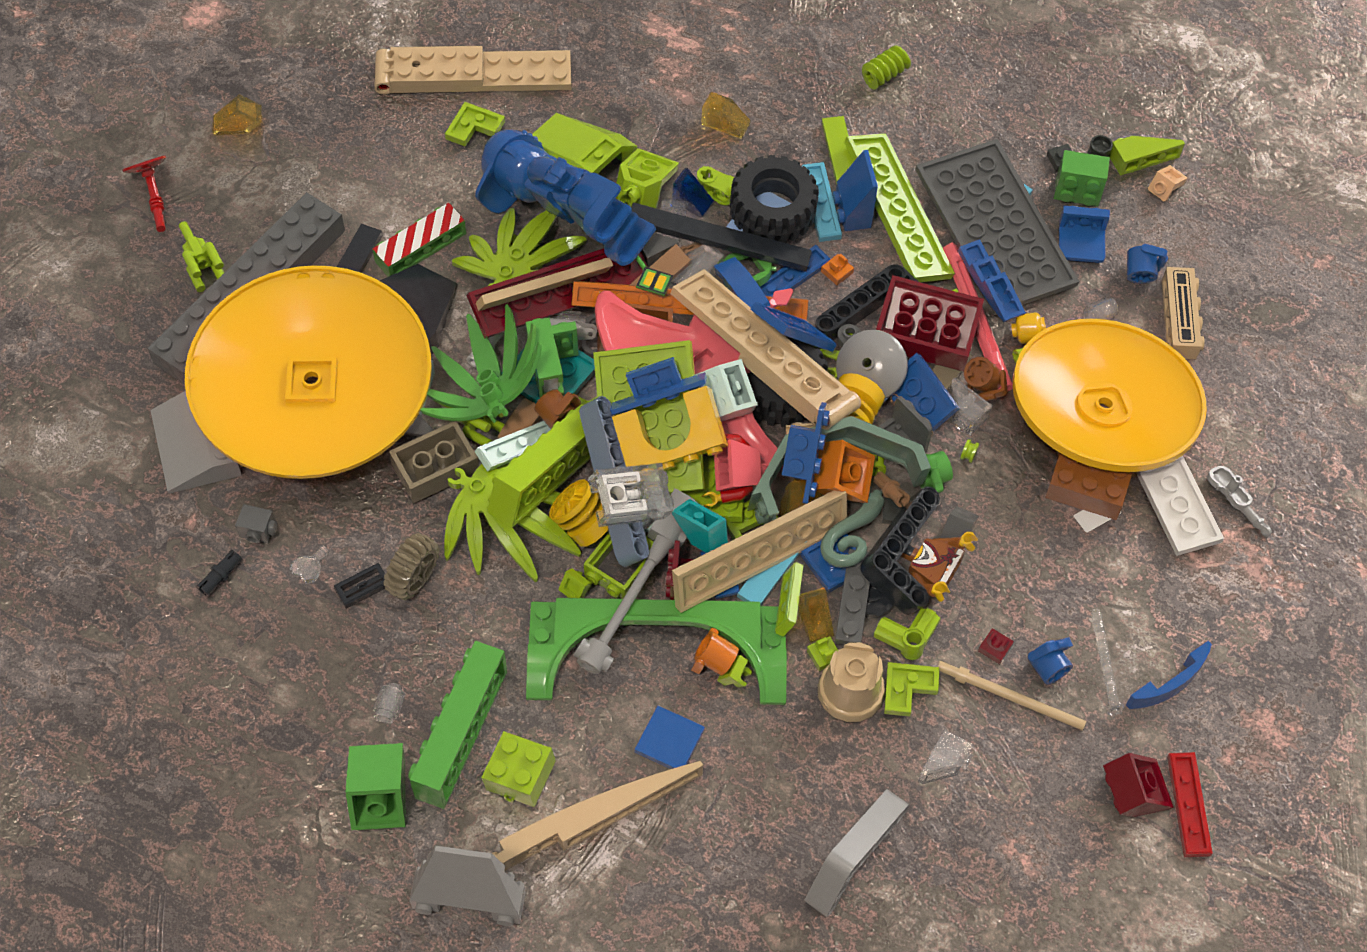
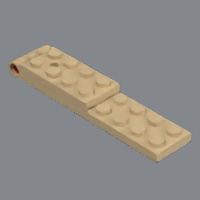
M482 46L390 47V50L380 49L376 52L374 89L379 94L571 90L570 50L483 52Z
M705 269L672 287L670 294L740 352L738 360L742 359L743 365L812 424L817 423L821 402L827 403L826 410L830 411L828 425L823 426L824 430H828L860 408L861 400L855 392L847 389L788 338L750 310L751 308Z

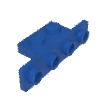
M674 357L627 372L626 378L633 396L613 402L610 411L612 415L616 413L622 414L641 405L642 407H649L655 404L656 400L666 398V400L673 399L679 396L680 392L703 387L706 384L707 375L703 372L682 379Z
M821 402L815 429L791 425L789 429L782 475L806 480L803 503L805 504L809 502L810 497L815 498L817 483L813 482L814 474H819L822 459L817 458L819 449L823 450L826 435L822 434L823 425H828L830 411L826 410L827 403Z

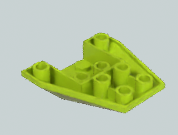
M555 113L532 134L538 137V141L542 143L544 150L549 155L555 158L561 157L568 164L585 169L590 173L598 174L615 157L624 162L637 150V145L621 134L559 113Z

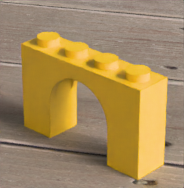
M704 386L683 393L690 417V432L680 446L671 450H659L651 443L640 411L634 409L612 417L628 473L638 472L639 478H645L652 475L651 471L660 468L661 471H666L674 468V463L681 461L691 463L697 461L699 455L707 453L708 456L723 452L722 448L727 447L728 443L711 388Z

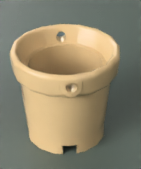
M860 642L845 644L844 648L833 653L830 664L821 674L817 685L818 698L823 708L836 719L845 722H861L872 717L881 708L885 697L882 660L880 656L878 659L877 655L873 653L874 649L869 645Z

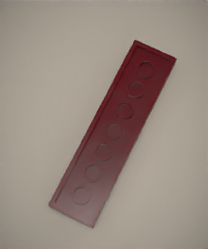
M604 248L468 292L466 295L484 339L505 332L506 304L512 310L516 328L525 326L528 321L537 318H549L581 306L572 305L573 283L478 311L476 302L482 295L605 259L607 256ZM640 251L638 255L647 267L642 252ZM636 259L625 266L612 261L613 266L606 273L580 281L630 285L642 274L643 269Z

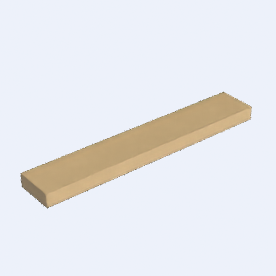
M605 258L482 295L476 302L478 311L567 285L573 283V281H580L606 273L613 266L610 258Z

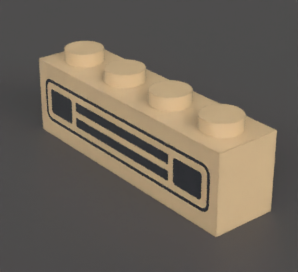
M1166 267L1161 280L1166 342L1185 359H1196L1200 350L1204 348V336L1200 334L1203 319L1202 316H1199L1198 312L1201 306V299L1197 297L1199 278H1195V268Z

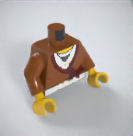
M966 532L961 537L926 538L919 549L908 545L900 557L911 562L908 573L927 590L929 596L936 597L939 602H942L944 600V592L950 593L948 585L963 560L965 551L962 549L966 548L970 552L974 551L975 546L971 542L978 541V538L973 532Z

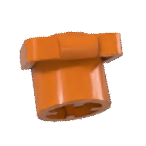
M711 628L696 650L695 662L691 671L700 674L703 667L706 666L722 676L732 666L739 648L719 636L717 629Z

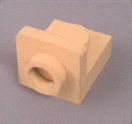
M1169 165L1157 171L1148 190L1162 201H1166L1173 190L1185 184L1187 177Z

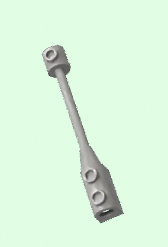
M675 488L651 526L647 537L654 540V543L649 551V556L646 558L645 564L599 640L590 638L588 641L584 638L574 654V657L578 658L577 663L593 674H599L601 670L607 672L614 658L610 656L612 649L608 646V643L653 568L669 553V548L674 549L675 540H680V546L682 547L687 539V536L673 517L672 510L688 499L695 500Z

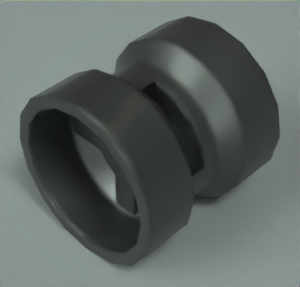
M1096 135L1090 141L1087 154L1109 157L1113 142L1105 135Z

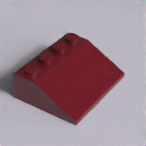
M892 275L876 330L886 332L895 337L903 346L907 357L911 358L918 353L921 354L926 362L964 372L984 299Z

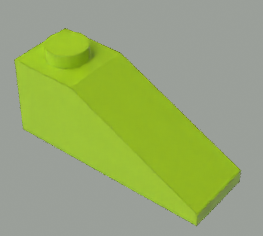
M1143 136L1119 138L1113 141L1109 157L1121 176L1180 158L1185 143L1183 140Z

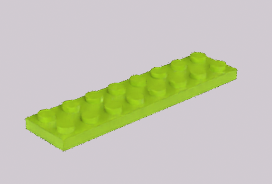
M886 133L847 136L844 143L853 162L863 150L869 151L878 185L875 208L904 268L919 282L952 279L955 272Z

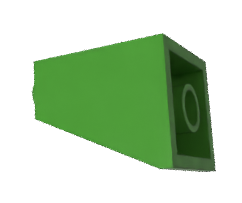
M403 743L349 746L345 793L351 830L405 827V756Z

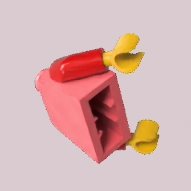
M725 434L728 446L722 448L723 452L714 455L716 491H720L721 494H715L714 492L703 494L701 497L710 496L712 498L711 504L703 505L706 508H710L720 501L723 504L744 499L753 491V486H757L767 468L766 464L760 462L759 450L750 447V444L738 434Z

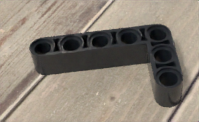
M892 264L819 315L816 319L815 328L834 341L837 339L840 327L846 324L856 325L884 305L892 275L919 281L914 279L901 265Z
M929 486L924 487L913 495L909 503L903 506L860 565L862 575L906 615L915 613L929 602L927 590L897 562L940 502L939 493Z

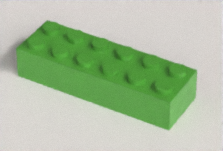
M476 640L472 648L466 650L462 670H458L455 673L452 681L453 689L450 694L447 693L441 705L443 710L440 716H436L432 722L430 729L432 733L429 740L425 739L419 752L421 755L417 764L413 763L408 774L415 799L445 809L507 674L505 652Z

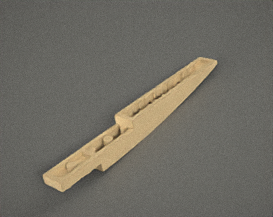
M701 761L663 771L581 801L500 840L499 844L502 852H493L492 854L505 865L504 871L557 842H559L564 851L703 775V764Z

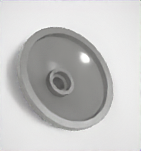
M866 330L853 335L842 346L836 362L838 379L847 373L867 377L882 389L885 399L893 395L901 387L908 368L906 352L901 343L892 335L880 330ZM870 359L872 362L871 366L866 368L864 363Z

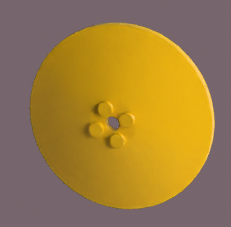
M1077 319L1055 324L1039 332L1024 346L1014 368L1013 394L1016 405L1028 426L1038 437L1056 451L1091 467L1117 472H1139L1165 466L1182 457L1190 450L1200 435L1206 419L1207 407L1204 389L1191 365L1179 352L1162 339L1129 324L1105 319ZM1099 404H1104L1109 408H1103Z

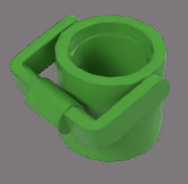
M943 451L926 454L931 469L924 483L919 486L922 489L929 486L933 487L938 493L943 492L942 483L953 479L951 463Z

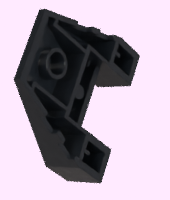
M416 264L380 280V282L397 292L417 314L427 335L432 356L433 351L431 347H439L440 336L446 324L448 310L451 308L457 283L420 264Z

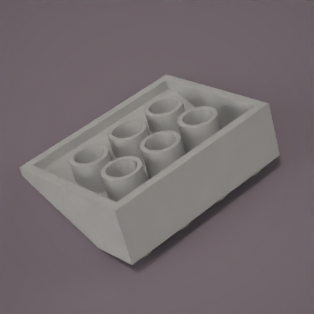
M186 390L151 410L168 494L242 476L239 464L216 449L198 427L189 407Z

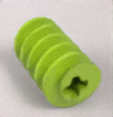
M897 45L892 46L889 50H885L882 54H879L876 58L871 59L862 66L863 79L869 88L877 89L878 85H884L885 81L888 82L892 77H896L898 73H903L905 69H909L911 67V60L904 49Z

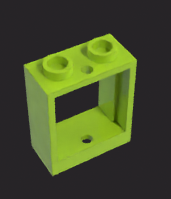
M608 533L585 561L584 575L587 580L593 581L592 584H599L604 587L612 597L623 599L645 564L646 558L625 585L597 569L613 549L610 533ZM646 537L650 551L654 541Z

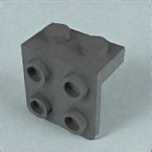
M899 396L895 401L892 417L879 427L921 444L925 453H927L932 434V425L926 417H922L915 410L914 405L909 400Z

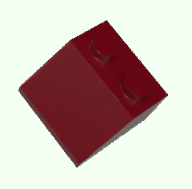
M1127 753L1103 765L1106 773L1105 780L1112 790L1114 806L1120 815L1138 817L1174 808L1156 758Z

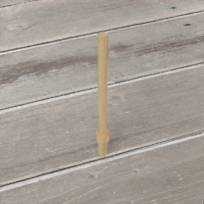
M943 661L939 662V671L955 677L957 682L962 684L967 682L1082 731L1084 729L1086 721L969 673L970 670L962 666L957 668Z

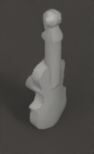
M1217 466L1211 469L1207 475L1208 482L1217 491L1222 492L1235 509L1240 510L1253 524V527L1261 530V534L1264 537H1269L1272 533L1271 528L1250 507L1253 500L1251 495L1239 486L1243 479L1238 475L1234 476L1232 471L1225 466Z

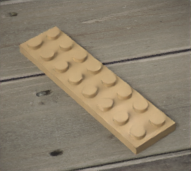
M829 492L672 570L675 607L682 613L785 561L796 553H801L802 550L822 540L830 528L847 517V492Z

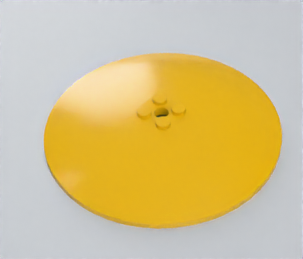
M333 266L288 268L269 273L241 286L222 300L206 317L199 327L187 355L185 366L186 397L191 413L204 436L216 449L239 465L256 472L282 478L305 479L330 476L369 462L390 448L405 434L418 416L427 397L432 372L431 352L427 335L417 314L397 292L384 283L363 273ZM312 376L318 378L317 382L313 384L305 382L307 378Z

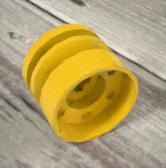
M853 373L843 374L839 377L838 381L850 391L855 392L861 400L860 408L847 417L853 416L873 424L875 415L878 414L885 399L882 389L875 382L862 375Z
M585 479L578 480L565 488L555 499L549 511V518L558 524L561 529L567 530V534L581 547L595 543L609 530L599 492Z

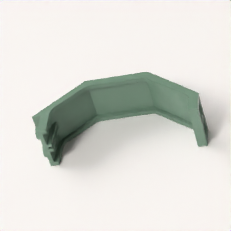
M853 416L843 418L828 430L822 428V434L826 435L825 442L844 440L864 451L903 465L909 474L913 487L922 485L931 469L921 444ZM789 434L784 436L751 495L747 511L756 509L754 512L758 524L764 525L777 519L776 515L779 514L770 486L784 464Z

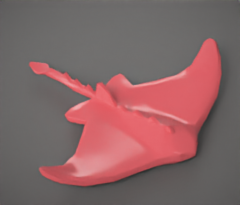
M793 289L775 291L773 298L769 300V307L775 308L778 305H787L793 294ZM602 291L597 297L595 304L596 326L604 351L690 340L692 341L695 374L721 364L736 361L740 356V352L695 314L689 326L642 314L623 302L611 291ZM744 366L746 373H750L751 371ZM753 412L721 421L725 434H738L750 444V447L759 450L760 462L768 467L778 448L759 426Z

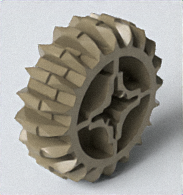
M420 533L413 534L410 538H407L404 544H401L398 551L395 552L394 557L390 560V565L386 568L387 573L384 575L385 590L394 597L403 600L411 599L414 594H418L436 566V561L439 558L438 543L425 534L422 535Z

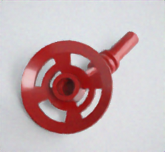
M166 155L122 169L124 173H141L142 178L145 177L150 195V210L154 214L156 230L158 232H164L166 227L163 217V199L158 193L154 168L167 158Z

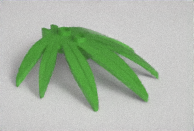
M508 304L505 306L503 374L491 342L488 338L484 339L478 323L470 314H467L471 348L478 371L476 380L461 365L437 347L432 346L431 349L452 380L475 399L429 389L427 397L452 408L422 407L420 411L423 414L449 421L473 420L488 415L493 423L496 422V417L500 413L505 417L508 416V410L505 408V405L514 400L528 385L537 368L542 350V345L538 341L533 353L536 327L532 323L524 351L516 367L518 356L517 330L512 310Z

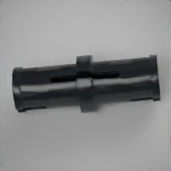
M230 550L217 565L214 564L210 568L211 571L196 585V588L206 597H209L222 581L226 582L228 580V575L243 561L242 557L237 552L234 553V550Z

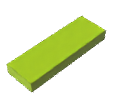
M797 562L793 563L783 574L775 628L776 634L784 636L796 624L803 565Z

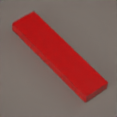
M1195 752L1169 753L1167 759L1184 857L1211 856L1213 852Z

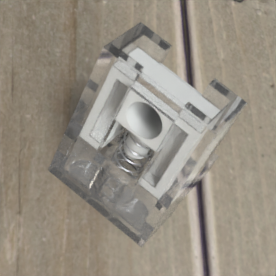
M662 463L595 470L588 478L591 493H599L603 510L596 512L599 527L642 522L643 528L647 529L655 520L666 519L674 511V499L669 494L667 486L668 475L664 471ZM610 493L615 494L618 500H614Z

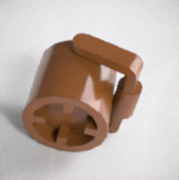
M975 357L966 364L964 378L968 385V397L973 403L993 400L1007 394V378L1004 369L1000 370L995 364L984 357ZM974 388L981 393L974 395Z
M553 389L545 393L537 401L534 409L549 428L552 429L553 425L557 421L561 422L570 410H575L580 406L581 401L576 394L567 392L563 396L559 390Z

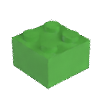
M1064 150L1056 177L1054 199L1087 206H1099L1108 177L1110 157Z

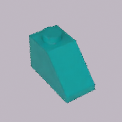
M688 499L672 510L673 517L690 543L698 549L708 553L728 543L726 519L691 499Z

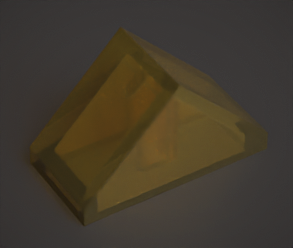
M820 588L801 593L799 596L798 612L809 642L834 636L826 589Z

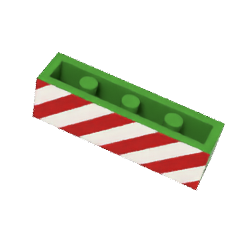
M450 203L438 207L426 217L418 219L411 226L398 231L386 241L378 243L372 249L375 263L388 277L414 266L467 234L465 220Z

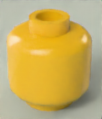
M1037 312L1017 317L1016 323L1011 324L1013 338L1018 337L1020 344H1027L1035 335L1046 329L1045 318L1040 317V314Z

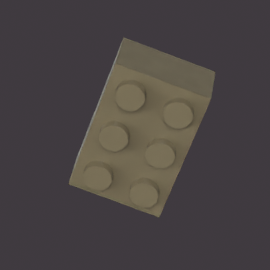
M456 421L389 451L392 467L413 503L449 487L448 478L453 480L460 479V477L455 475V468H461L466 476L471 477L479 467L478 457Z

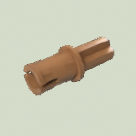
M877 472V475L873 477V482L882 489V494L886 498L893 500L898 507L906 506L910 501V496L900 488L899 482L891 480L883 472Z

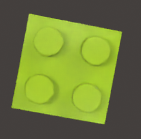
M503 731L481 777L486 790L504 796V799L508 802L513 803L515 800L535 807L556 762L553 750L550 747Z

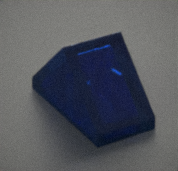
M684 168L673 183L672 203L702 217L714 200L688 168Z

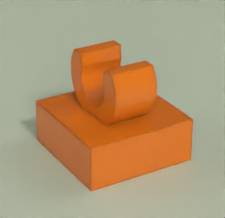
M837 254L821 266V272L838 286L853 274L854 267L848 263V259L842 254Z

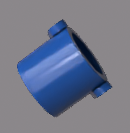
M1149 244L1130 248L1127 251V279L1130 282L1139 284L1155 281L1158 278V272L1166 265L1168 251Z
M1070 637L1050 640L1028 654L1029 662L1046 685L1058 681L1073 668L1072 663L1063 652L1073 647Z

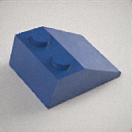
M863 150L839 178L836 191L832 193L834 204H838L837 216L839 223L843 224L844 232L868 229L872 226L878 185L868 150Z

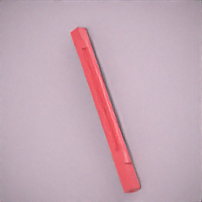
M951 242L943 247V250L955 272L953 278L958 291L978 297L968 269L957 251L958 247ZM982 307L975 335L984 358L990 360L1000 370H1005L1007 390L1010 391L1013 389L1012 381Z

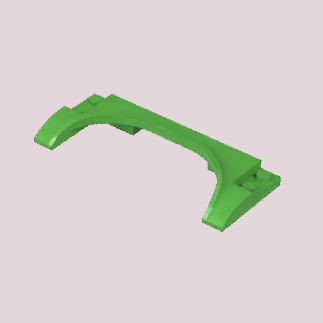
M556 598V602H531L526 700L553 699L555 678L564 658L584 638L600 630L604 631L623 599ZM635 599L620 625L694 626L709 631L711 628H715L719 631V635L736 645L749 660L758 681L760 704L786 705V634L781 636L776 634L775 631L779 606H760V602L703 601L680 613L675 607V600Z

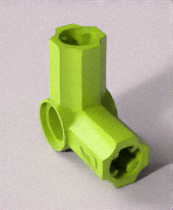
M921 608L911 626L906 628L883 617L877 625L874 638L900 650L906 659L916 660L922 656L924 647L940 623L941 618L935 611L929 608ZM914 642L918 645H911L909 643Z

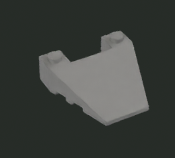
M435 846L428 854L427 860L422 861L421 867L418 866L416 868L409 901L412 909H415L420 914L430 915L432 912L439 913L440 905L491 912L493 920L497 921L499 925L512 926L513 923L520 924L526 891L524 883L522 881H514L515 875L512 872L505 873V865L492 853Z

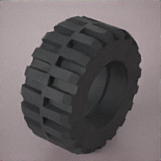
M768 155V158L761 156L755 158V162H747L744 164V168H740L737 171L736 177L732 181L729 207L734 224L739 230L743 229L742 232L787 243L789 239L791 241L798 239L799 234L801 236L804 235L809 227L812 226L816 216L819 189L816 185L815 177L812 174L809 175L810 171L805 166L801 167L800 162L794 159L790 161L785 156H781V158H777L775 155ZM766 192H776L785 195L793 203L785 207L775 208L760 203L755 197Z
M785 336L823 369L828 370L827 361L823 359V353L820 349H814V345ZM750 372L747 374L757 402V406L753 410L756 420L762 422V420L767 421V425L774 426V423L781 424V427H786L789 423H802L803 418L808 420L754 373Z

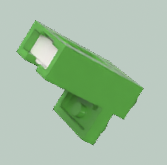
M537 318L526 322L527 339L531 324L533 323L536 327L533 353L538 341L542 345L540 359L534 372L539 398L553 389L559 390L564 396L562 386L563 372L559 359L578 355L575 321L561 322L551 326L550 318Z

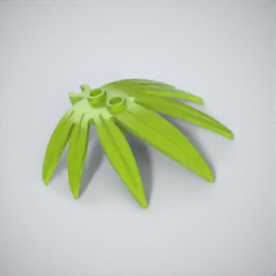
M510 208L503 216L499 225L497 255L493 254L491 247L482 237L470 235V246L480 259L472 256H460L452 260V265L467 272L495 280L494 283L488 285L490 286L536 271L531 269L581 247L587 243V239L584 236L559 238L547 243L530 255L547 235L558 217L546 210L533 218L522 229L510 247L515 230V210Z
M481 464L471 478L466 476L461 468H455V475L460 477V479L453 480L448 478V485L453 489L461 488L462 490L452 505L446 524L444 538L445 560L448 561L457 545L463 528L464 518L467 515L466 532L470 556L476 574H481L483 535L479 513H483L505 550L534 582H537L538 575L518 534L513 528L487 513L490 503L488 497L493 489L492 479L499 470H504L508 464L491 471H487L484 465ZM553 491L542 502L552 505L560 493ZM537 507L517 523L547 542L575 556L581 557L580 549L569 535Z

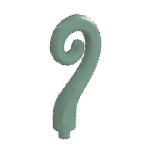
M874 490L873 493H869L868 503H863L858 511L841 520L826 532L822 538L820 550L827 563L835 567H849L858 564L864 559L867 554V545L861 537L851 535L839 540L837 547L840 552L845 551L848 547L856 548L850 554L836 553L833 548L840 537L871 523L880 514L885 502L880 490Z

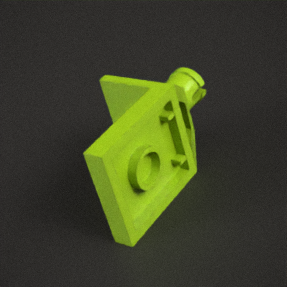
M638 148L620 165L616 183L621 187V191L616 197L617 200L625 204L628 203L627 205L632 207L633 203L657 209L661 188L677 172L679 163Z

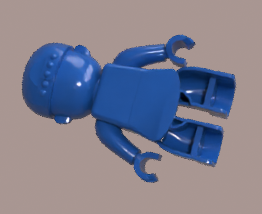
M514 129L501 130L486 142L481 159L483 176L476 189L475 197L489 211L494 213L504 212L517 199L528 203L538 201L547 211L570 224L575 222L584 230L587 236L604 245V252L607 258L621 266L632 263L655 232L656 227L652 223L638 217L629 205L616 199L621 191V187L617 183L597 173H590L585 169L574 167L561 157L555 158L549 155L544 150L542 143L538 141V137L533 136L526 130L522 132Z

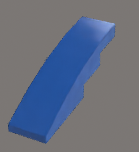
M979 239L960 246L957 251L966 268L1002 321L1006 322L1024 315L1026 312L1006 273H1001L994 257L988 256L981 240Z
M735 257L714 265L715 272L723 280L725 287L750 308L757 302L770 306L759 285Z

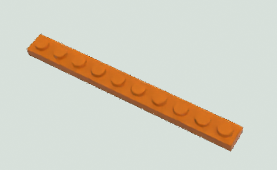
M573 281L572 305L595 307L598 295L602 291H611L625 303L673 308V313L694 315V313L670 294L672 288H668L665 296L636 288L635 285ZM766 296L769 301L773 296ZM790 298L787 305H778L774 309L807 321L809 300Z

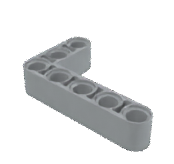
M886 789L830 852L804 901L825 917H828L840 901L854 873L897 825L910 804Z

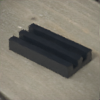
M378 562L334 585V590L347 609L384 590L385 572ZM377 572L379 573L378 575L367 581L364 580ZM360 582L359 584H357V586H355V587H353V588H351V589H349V590H347V591H345V592L343 593L342 590H344V589H346V588H348V587H350V586H352V585H354V584Z

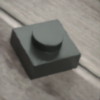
M1069 144L1048 149L1047 157L1056 172L1059 170L1064 150L1072 151Z

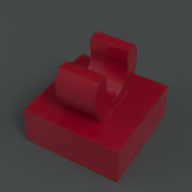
M992 628L980 645L978 652L1000 665L1013 646L1014 641Z

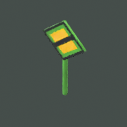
M638 255L635 259L643 269L636 288L665 296L674 275L646 267Z

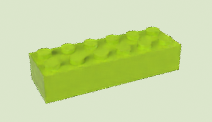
M581 404L575 410H570L561 422L557 421L548 433H543L536 443L532 446H527L523 454L518 458H513L504 470H499L492 479L493 489L488 497L490 503L487 513L513 528L591 459L579 413L581 406L584 404Z

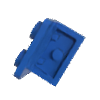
M1063 206L1059 219V247L1067 260L1104 262L1105 230L1110 218V210Z

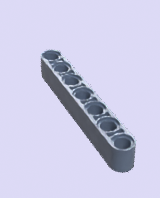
M599 396L581 406L579 410L596 481L601 476L628 473L612 419L615 415L611 414V403L604 396ZM624 486L625 490L628 488L632 490L633 488L632 486ZM610 493L614 500H618L615 494ZM635 499L634 501L628 500L629 502L627 504L637 503V501ZM641 516L606 520L614 553L620 565L628 567L649 556V547Z

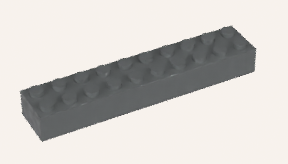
M306 192L148 347L153 364L185 385V366L191 343L199 327L211 311L232 292L254 279L283 269L311 266L345 232L342 214Z

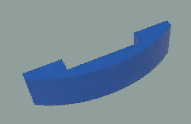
M1209 640L1188 655L1183 664L1187 669L1158 689L1150 681L1130 696L1126 706L1129 709L1153 706L1172 698L1182 691L1195 678L1205 662L1212 646Z

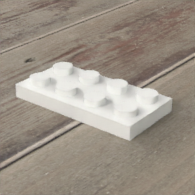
M1183 456L1165 466L1136 472L1176 556L1222 543L1224 537Z

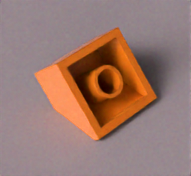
M844 440L825 442L823 450L819 449L818 458L822 460L819 474L815 473L814 482L817 483L816 491L823 495L832 491L847 492V500L868 503L875 455Z

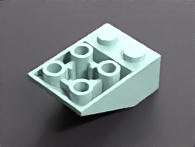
M742 359L703 371L707 375V381L703 387L708 386L712 389L721 421L750 414L755 409L757 402Z

